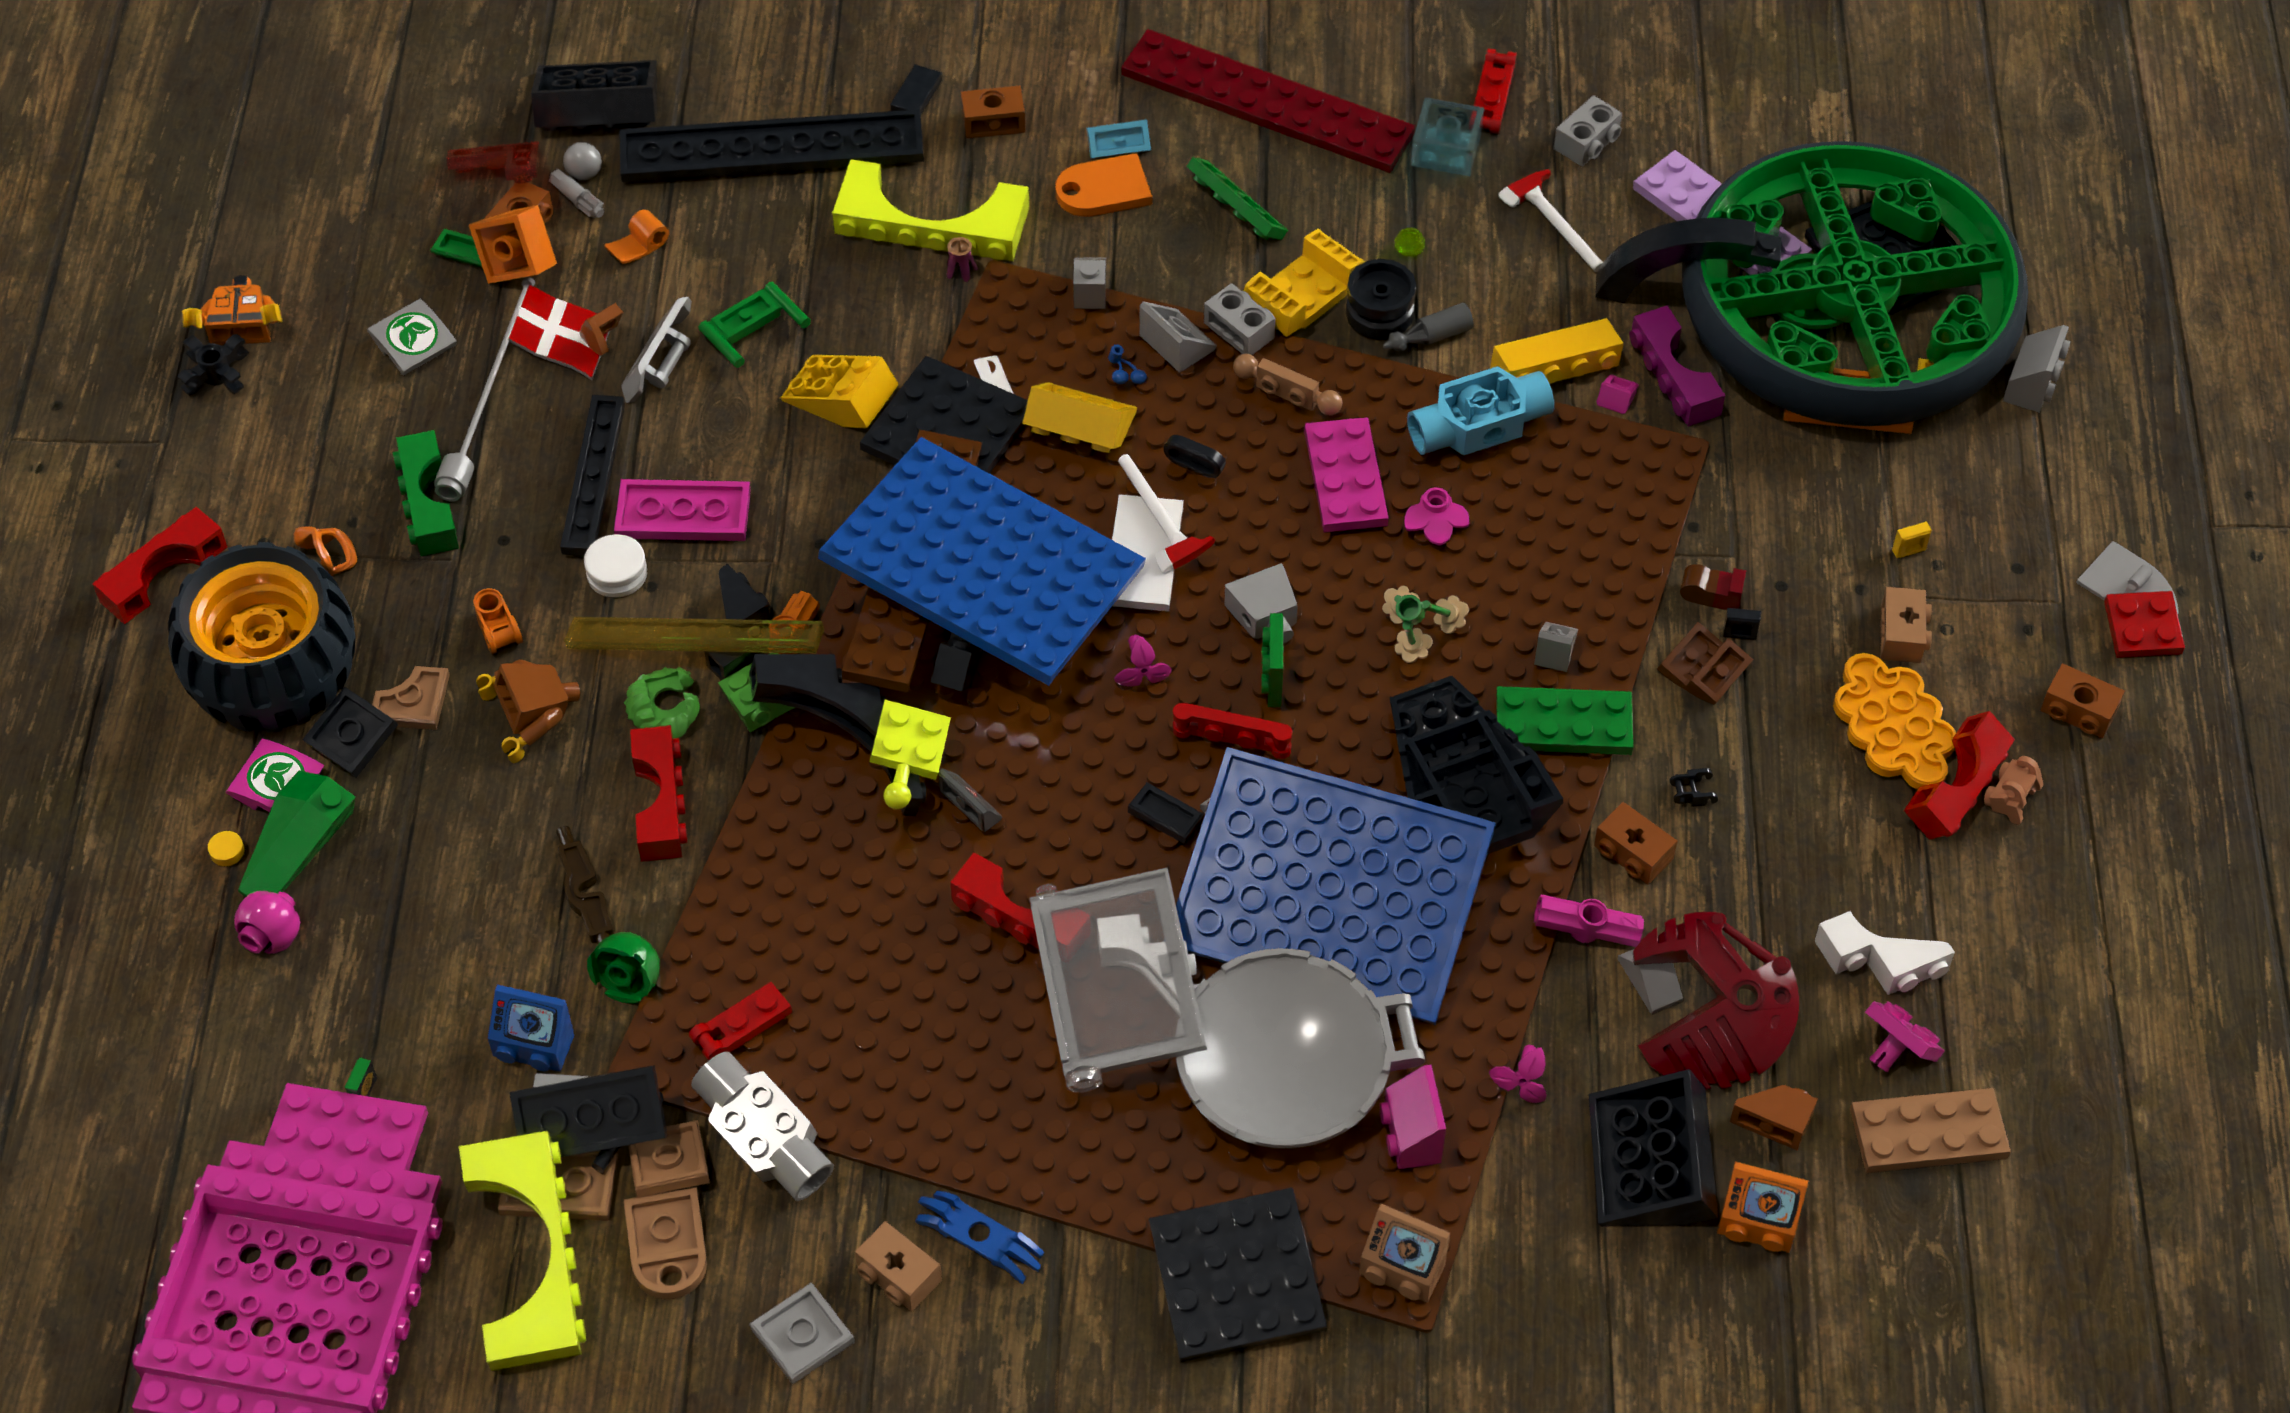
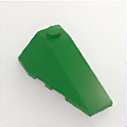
M298 770L274 800L238 892L244 897L256 891L284 892L352 815L356 796L328 776Z

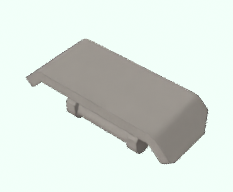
M689 297L679 298L659 321L623 381L622 391L627 403L636 401L642 394L644 378L652 385L664 388L682 353L691 344L687 336L670 327L672 324L683 322L689 315L692 303ZM664 338L671 343L672 347L659 369L656 370L648 363Z

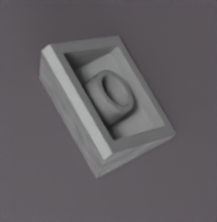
M1144 301L1140 305V336L1179 373L1216 349L1217 345L1178 309Z

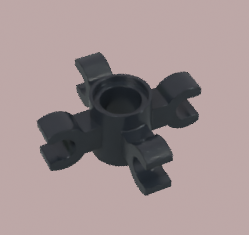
M234 334L221 347L214 343L203 345L194 335L185 339L183 345L189 349L186 355L191 360L197 361L198 364L192 369L183 370L177 376L184 383L181 389L189 396L195 394L204 382L214 386L224 384L233 394L243 389L244 385L238 381L241 377L240 373L234 368H230L229 364L235 360H241L248 355V350L242 346L246 343L245 340L238 334Z

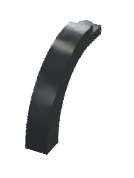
M1730 218L1688 219L1657 226L1629 239L1608 256L1597 272L1595 297L1625 304L1636 286L1653 273L1666 267L1692 260L1730 259L1777 269L1781 262L1782 237L1755 231L1756 222Z

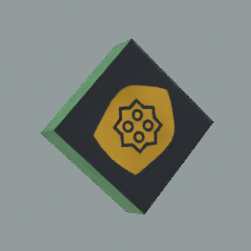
M359 1058L356 1061L345 1085L347 1093L369 1097L377 1080L371 1060Z

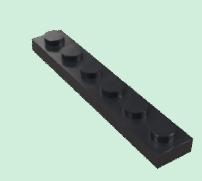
M592 395L560 545L563 555L585 556L590 545L598 540L625 409L624 397Z

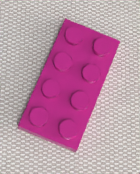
M1368 417L1305 423L1304 432L1323 532L1388 526L1389 518Z
M621 479L614 533L629 536L633 539L745 541L751 493L750 482Z

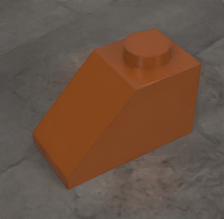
M1781 1085L1737 1099L1730 1122L1798 1150L1813 1116L1818 1099L1810 1096L1808 1092L1802 1089Z

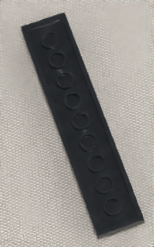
M920 109L620 129V175L622 182L848 167L850 160L880 165L924 162Z

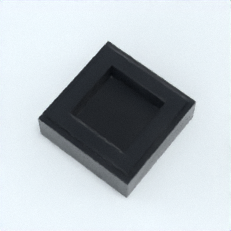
M1727 608L1723 626V637L1756 640L1761 621V611Z

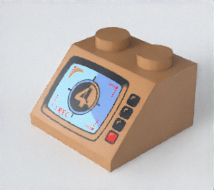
M1380 1204L1361 1256L1359 1274L1364 1275L1373 1284H1385L1399 1290L1408 1299H1420L1428 1303L1446 1264L1450 1232Z

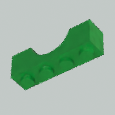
M435 430L397 437L399 451H394L393 457L396 470L403 471V475L397 476L401 495L407 494L408 500L402 501L406 520L412 519L413 525L407 526L411 545H418L420 556L459 549L450 504L433 501L424 495L427 487L435 480L442 463Z

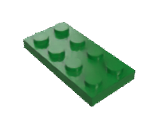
M1497 686V721L1506 730L1510 728L1518 736L1519 742L1525 747L1529 746L1534 751L1632 755V692Z

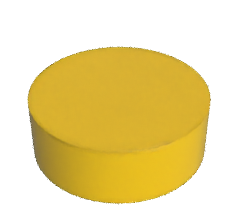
M222 831L210 839L208 852L215 864L231 866L242 859L245 847L237 833Z

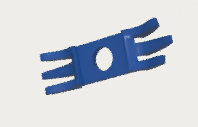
M936 1191L933 1194L934 1198L921 1197L919 1199V1204L942 1216L946 1223L942 1221L941 1217L927 1214H919L915 1220L916 1223L931 1227L947 1238L949 1236L989 1259L992 1265L1004 1269L1021 1284L1026 1280L1025 1274L1006 1255L1021 1261L1037 1272L1041 1268L1038 1261L1025 1250L1027 1249L1041 1259L1044 1251L1023 1233L1014 1232L968 1206L959 1196L944 1191ZM977 1224L987 1226L990 1230L989 1237L980 1242L972 1240L968 1235L972 1226Z

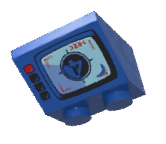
M497 984L488 1034L492 1055L505 1063H514L516 1061L529 1064L540 1071L550 1069L561 1072L575 1036L566 1000Z

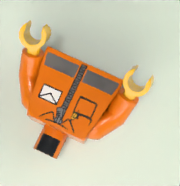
M246 276L234 277L232 286L217 287L214 290L213 297L201 309L188 308L182 311L183 327L194 326L201 329L205 326L209 342L218 345H225L227 339L234 334L241 336L246 342L244 344L271 342L269 323L282 322L279 305L275 304L271 297L263 295L260 286L251 285L250 278Z

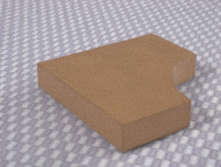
M415 666L410 677L401 685L389 690L375 691L372 705L398 723L397 727L437 730L450 676L448 668Z

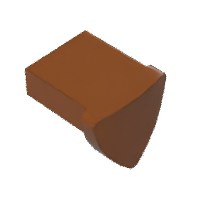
M614 303L583 323L579 333L580 337L600 356L609 351L603 335L618 326L623 311Z

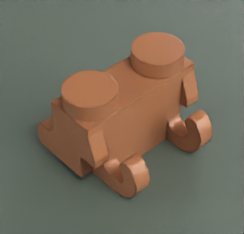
M2021 756L2018 760L2012 759L2010 763L2004 762L1999 771L2000 781L1996 787L1989 786L1984 797L1985 805L1992 807L1993 812L2007 815L2010 822L2018 825L2023 820L2021 808H2024L2027 803V794H2035L2036 790L2040 791L2044 785L2037 762L2027 756Z

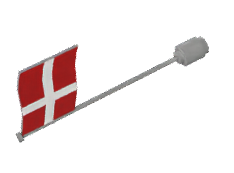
M523 278L521 283L523 286L522 292L460 453L445 455L435 478V493L441 499L457 501L466 492L474 471V464L466 456L508 343L511 342L537 357L571 368L592 381L601 356L595 353L583 341L579 333L585 320L597 313L556 299L534 287L535 280L533 278ZM610 331L603 335L605 341H607Z

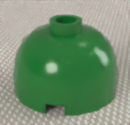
M618 932L605 937L596 946L587 959V971L595 985L600 982L607 989L604 994L611 999L622 1003H637L644 996H647L656 984L660 972V959L657 951L643 937L631 932Z

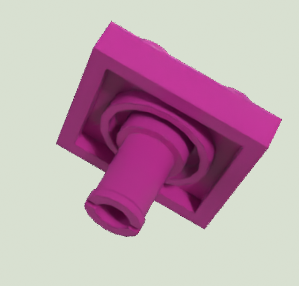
M1873 1001L1865 1011L1867 1015L1889 1033L1875 1053L1869 1057L1873 1063H1877V1066L1885 1072L1890 1070L1889 1068L1906 1047L1911 1049L1920 1058L1935 1062L1945 1052L1944 1049L1937 1045L1941 1039L1926 1027L1911 1024L1909 1021L1912 1019V1016L1899 1005H1893L1888 1001L1886 1004Z

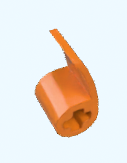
M640 210L629 222L631 234L620 240L604 244V246L620 263L626 264L660 248L667 241L669 230L649 210Z

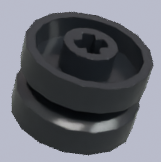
M1387 259L1368 260L1358 265L1352 271L1347 286L1346 316L1348 323L1356 332L1368 338L1382 340L1388 339L1391 333H1404L1413 321L1417 285L1411 271L1406 266Z

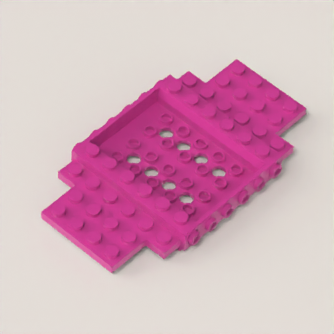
M287 1083L264 1146L229 1140L220 1166L207 1164L203 1177H199L196 1181L194 1188L195 1199L191 1210L188 1209L183 1216V1232L179 1243H174L171 1249V1265L167 1276H162L157 1290L158 1300L154 1310L151 1309L147 1314L145 1321L146 1333L142 1344L139 1343L135 1347L132 1363L141 1378V1383L132 1405L134 1413H377L378 1409L382 1410L388 1396L386 1384L389 1375L395 1374L399 1363V1353L397 1350L400 1341L406 1340L409 1333V1313L411 1307H416L420 1299L421 1285L419 1283L422 1273L428 1272L431 1265L432 1253L430 1249L433 1239L438 1240L442 1230V1218H439L435 1207L442 1185L440 1176L409 1171L428 1115L426 1106ZM257 1247L261 1250V1255L257 1261L247 1264L240 1260L241 1253L246 1248ZM292 1253L297 1259L291 1268L282 1270L276 1267V1260L280 1255ZM327 1259L331 1261L332 1268L327 1274L317 1276L311 1272L312 1266L317 1260ZM356 1265L365 1266L368 1269V1273L363 1280L352 1282L347 1279V1272L350 1268ZM227 1313L236 1315L237 1323L232 1329L223 1331L216 1327L217 1320L222 1315ZM266 1319L273 1323L272 1331L264 1337H257L252 1333L253 1326L260 1320ZM294 1327H307L309 1329L307 1339L301 1343L289 1341V1333ZM333 1332H340L345 1335L344 1344L334 1350L326 1348L324 1346L325 1338Z

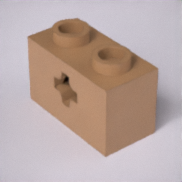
M1886 587L1881 603V660L1921 663L1924 650H1930L1932 632L1926 630V624L1930 623L1932 606L1931 604H1926V590Z
M886 1221L855 1251L858 1274L869 1284L877 1283L884 1289L885 1295L892 1303L897 1306L903 1304L911 1312L942 1281L940 1264Z

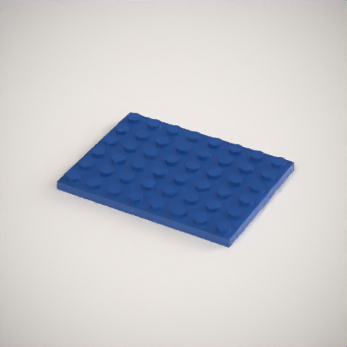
M920 437L820 548L818 555L819 560L1048 686L1142 570L1146 560L1145 557L923 437Z
M1227 747L1176 903L1183 941H1186L1188 953H1194V955L1221 963H1227L1239 956L1266 949L1282 948L1309 951L1312 956L1327 961L1333 959L1350 969L1369 991L1372 990L1376 997L1403 993L1409 994L1413 1004L1410 1010L1412 1019L1436 1025L1496 823Z

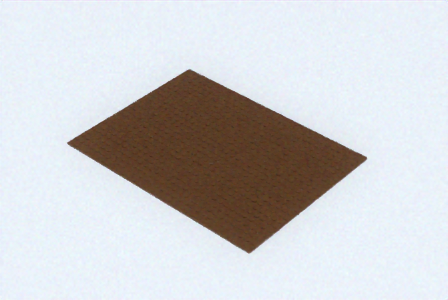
M991 260L982 274L942 359V363L981 379L974 360L996 355L1013 394L1028 400L1031 386L1049 382L1138 408L1121 447L1110 449V452L1094 450L1091 448L1092 443L1080 440L1079 444L1061 440L1062 435L1050 432V435L1034 433L1031 431L1032 426L1025 425L990 474L1112 540L1119 494L1140 496L1118 462L1121 456L1128 454L1157 498L1183 500L1180 532L1187 538L1204 539L1212 536L1215 538V543L1197 558L1175 569L1169 611L1112 606L1049 686L983 650L979 659L971 688L958 691L930 682L940 643L950 640L951 632L932 621L929 622L909 691L903 692L879 687L880 695L885 696L886 700L951 717L939 770L943 768L959 775L1002 815V819L986 832L979 829L940 792L938 775L936 780L919 776L920 782H924L926 785L925 803L920 804L916 816H902L901 809H892L884 801V790L891 784L886 771L881 765L869 762L871 752L853 735L833 722L799 708L791 709L773 719L660 959L659 978L648 995L642 998L607 1073L655 1065L659 1091L664 1097L662 1104L709 1118L712 1108L691 1086L694 1076L708 1060L702 1054L703 1048L701 1045H695L688 1036L689 1032L695 1025L708 1022L764 985L772 982L791 1005L792 1013L730 1053L749 1074L764 1071L801 1111L817 1132L814 1144L821 1152L1154 1252L1156 1251L1149 1218L1293 1187L1321 1302L1416 1331L1429 1333L1433 1330L1507 1094V1090L1499 1087L1492 1080L1489 1070L1494 1067L1505 1066L1514 1071L1558 931L1535 926L1534 912L1537 900L1540 895L1568 899L1613 754L1535 751L1562 795L1564 803L1534 838L1487 854L1436 1025L1412 1019L1418 1047L1424 1052L1425 1063L1418 1067L1390 1071L1380 1097L1371 1110L1357 1124L1330 1140L1305 1147L1272 1148L1259 1146L1233 1137L1218 1128L1198 1110L1185 1091L1179 1076L1176 1057L1066 1081L1039 949L1029 943H1020L1011 933L1000 927L994 928L988 925L979 915L971 911L965 912L958 908L951 899L950 882L974 852L1002 867L1003 891L1005 895L1016 905L1031 909L1030 901L1054 898L1057 895L1065 894L1064 890L1168 868L1176 904L1202 824L1188 842L1183 844L1128 813V805L1147 782L1200 811L1205 816V813L1200 809V804L1211 797L1226 748L1230 747L1407 797L1390 697L1453 676L1479 700V705L1483 709L1490 710L1496 715L1497 686L1632 692L1707 455L1709 443L1705 439L1554 401V411L1552 414L1524 422L1522 437L1466 455H1462L1450 446L1421 455L1416 450L1409 434L1407 425L1408 412L1438 403L1440 384L1459 379L1460 377L1293 335L1286 337L1282 332L1275 331V338L1255 352L1253 356L1257 359L1258 364L1265 358L1318 381L1320 392L1334 390L1339 393L1343 402L1341 410L1335 415H1325L1318 409L1317 405L1311 411L1302 406H1296L1277 395L1266 393L1261 388L1256 387V377L1249 379L1238 377L1234 372L1233 364L1235 359L1242 353L1204 324V313L1107 288L1105 309L1074 308V280ZM1144 301L1178 309L1217 345L1216 349L1179 373L1140 336V305ZM1113 345L1122 346L1124 352L1121 358L1129 361L1137 369L1143 370L1147 374V380L1143 384H1135L1131 381L1130 374L1134 369L1121 362L1122 370L1128 373V381L1125 384H1116L1112 380L1113 372L1119 370L1118 363L1114 364L1108 360V355ZM987 360L991 373H993L996 366L992 361ZM1368 417L1389 518L1388 526L1323 532L1304 432L1305 423ZM1180 435L1218 451L1226 461V466L1220 476L1216 478L1206 477L1170 461L1163 450L1169 437ZM1433 487L1446 490L1452 502L1463 506L1469 515V526L1465 528L1453 527L1450 540L1443 545H1435L1429 542L1423 530L1407 531L1404 526V519L1408 508L1420 503L1421 496ZM1282 563L1297 601V622L1291 626L1294 636L1288 642L1283 643L1281 707H1268V694H1261L1262 638H1253L1226 608L1224 604L1225 584ZM842 572L804 654H835L836 667L843 669L869 588L867 585ZM1400 586H1407L1409 593H1416L1421 602L1428 600L1434 605L1439 599L1448 600L1451 595L1457 596L1459 602H1465L1469 607V612L1464 617L1466 621L1465 626L1462 628L1456 627V630L1451 634L1444 633L1441 630V625L1434 622V616L1437 613L1426 611L1424 619L1420 623L1413 625L1412 629L1420 628L1423 634L1431 636L1433 644L1427 649L1428 656L1424 659L1418 658L1413 663L1403 661L1402 655L1395 652V645L1398 644L1397 635L1399 632L1404 631L1403 622L1396 624L1391 620L1390 614L1383 612L1382 607L1386 603L1384 600L1385 591L1390 588L1398 590ZM1545 622L1578 629L1567 672L1534 665L1539 632ZM1139 635L1152 646L1155 659L1151 666L1158 663H1165L1170 666L1172 672L1167 678L1160 682L1151 683L1145 675L1140 685L1132 687L1123 686L1115 682L1114 678L1120 671L1127 668H1135L1131 661V649L1128 643L1130 636ZM845 679L842 681V683H859ZM1179 703H1188L1289 725L1292 729L1291 754L1286 759H1277L1270 751L1261 749H1247L1237 744L1223 741L1214 742L1195 735H1190L1187 738H1178L1173 733V708ZM1155 891L1077 908L1091 916V936L1070 964L1067 965L1061 962L1080 1059L1175 1039L1180 1018L1149 981L1139 972L1129 968H1102L1097 934V920L1139 915L1141 929L1148 928L1150 944L1164 943L1165 937ZM1195 955L1197 974L1191 975L1193 984H1200L1203 979L1207 980L1219 971L1225 963ZM1387 1015L1395 1051L1404 1050L1397 1015ZM720 1034L713 1037L714 1040H721L723 1038ZM1431 1065L1446 1126L1442 1161L1439 1164L1398 1169L1396 1157H1390L1388 1153L1386 1136L1390 1135L1388 1124H1382L1379 1104L1385 1102L1387 1087L1422 1066ZM1380 1204L1450 1232L1446 1264L1428 1303L1420 1299H1408L1399 1290L1385 1284H1373L1364 1275L1359 1274L1361 1256Z

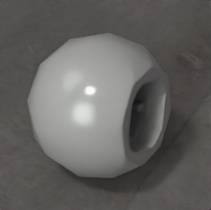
M575 143L564 153L563 165L566 172L572 178L589 180L596 176L601 168V155L591 144Z

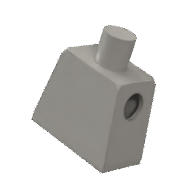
M1282 563L1225 584L1224 604L1226 608L1253 638H1262L1263 627H1269L1270 613H1283V643L1292 639L1294 632L1291 626L1297 622L1298 606Z

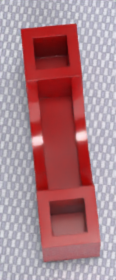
M195 507L92 584L99 602L123 624H126L150 606L148 587L152 579L161 570L179 563H192L200 566L201 562L212 555L215 557L228 548L223 531L219 525L198 507Z
M1991 711L1967 717L1953 737L1952 743L1958 759L1957 774L1953 783L1949 785L1941 781L1919 787L1904 809V812L1929 840L1942 836L1949 837L1959 830L1961 820L1976 805L1977 796L1992 781V774L1997 766L2008 757L2007 751L2015 739Z
M671 725L630 729L632 761L636 777L650 780L660 788V793L655 802L646 810L635 814L637 845L641 862L681 858L682 844L688 843L686 823H680L679 816L686 814L684 794L678 795L677 788L684 786L682 766H676V758H682L680 738H673Z
M973 852L950 882L951 899L954 904L965 912L971 911L979 915L988 925L994 928L1000 927L1011 933L1020 943H1029L1039 949L1032 910L1016 905L1005 895L1003 891L1002 867ZM1078 909L1051 914L1060 961L1067 965L1070 964L1091 936V916Z

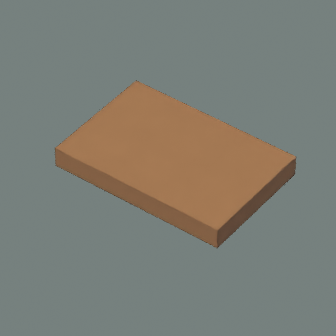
M601 1150L561 1157V1163L555 1164L556 1176H563L566 1190V1199H560L562 1213L568 1212L569 1219L609 1221L619 1159L618 1151L603 1173L595 1170L591 1165ZM500 1194L498 1206L500 1215L540 1217L530 1206L521 1200L507 1194Z

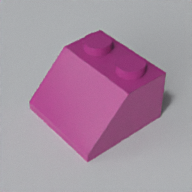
M1424 1065L1387 1087L1385 1102L1379 1104L1382 1124H1388L1390 1135L1386 1136L1388 1153L1390 1157H1396L1398 1169L1439 1164L1442 1161L1446 1126L1432 1066Z

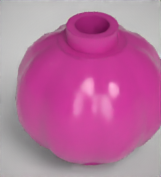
M256 891L244 898L236 910L234 920L235 929L239 933V942L253 953H260L269 941H271L272 945L265 953L274 954L287 949L294 941L300 928V918L294 909L295 901L284 892L274 893L268 891Z

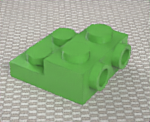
M775 650V651H773V652H771V653H769V654H779V653ZM752 663L718 682L721 691L749 732L766 725L773 719L795 708L777 703L752 701L749 677Z

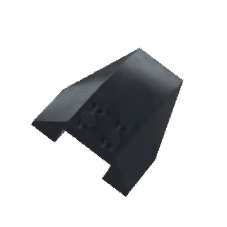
M1453 676L1390 697L1407 797L1495 822L1496 826L1487 854L1534 838L1564 803L1562 795L1536 752L1529 746L1525 747L1520 743L1518 736L1510 728L1506 730L1497 721V716L1490 710L1483 709L1479 705V700Z

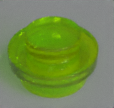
M1405 228L1396 236L1394 246L1401 255L1413 257L1424 251L1425 239L1419 230Z

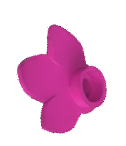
M1433 487L1421 496L1420 503L1408 508L1404 519V526L1407 531L1423 530L1429 542L1435 545H1443L1450 540L1453 527L1465 528L1469 526V515L1463 506L1452 502L1446 490Z

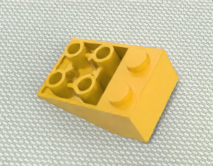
M812 355L806 360L801 371L789 383L788 388L780 398L785 403L842 427L868 428L899 383L882 356Z

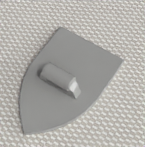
M2114 541L2109 544L2076 581L2077 584L2102 600H2105L2107 594L2173 592L2168 581L2155 567ZM2173 592V597H2174V601H2175V605H2176V610H2177V614H2178V613H2179V611H2178V604H2177V600H2176L2175 594H2174V592Z

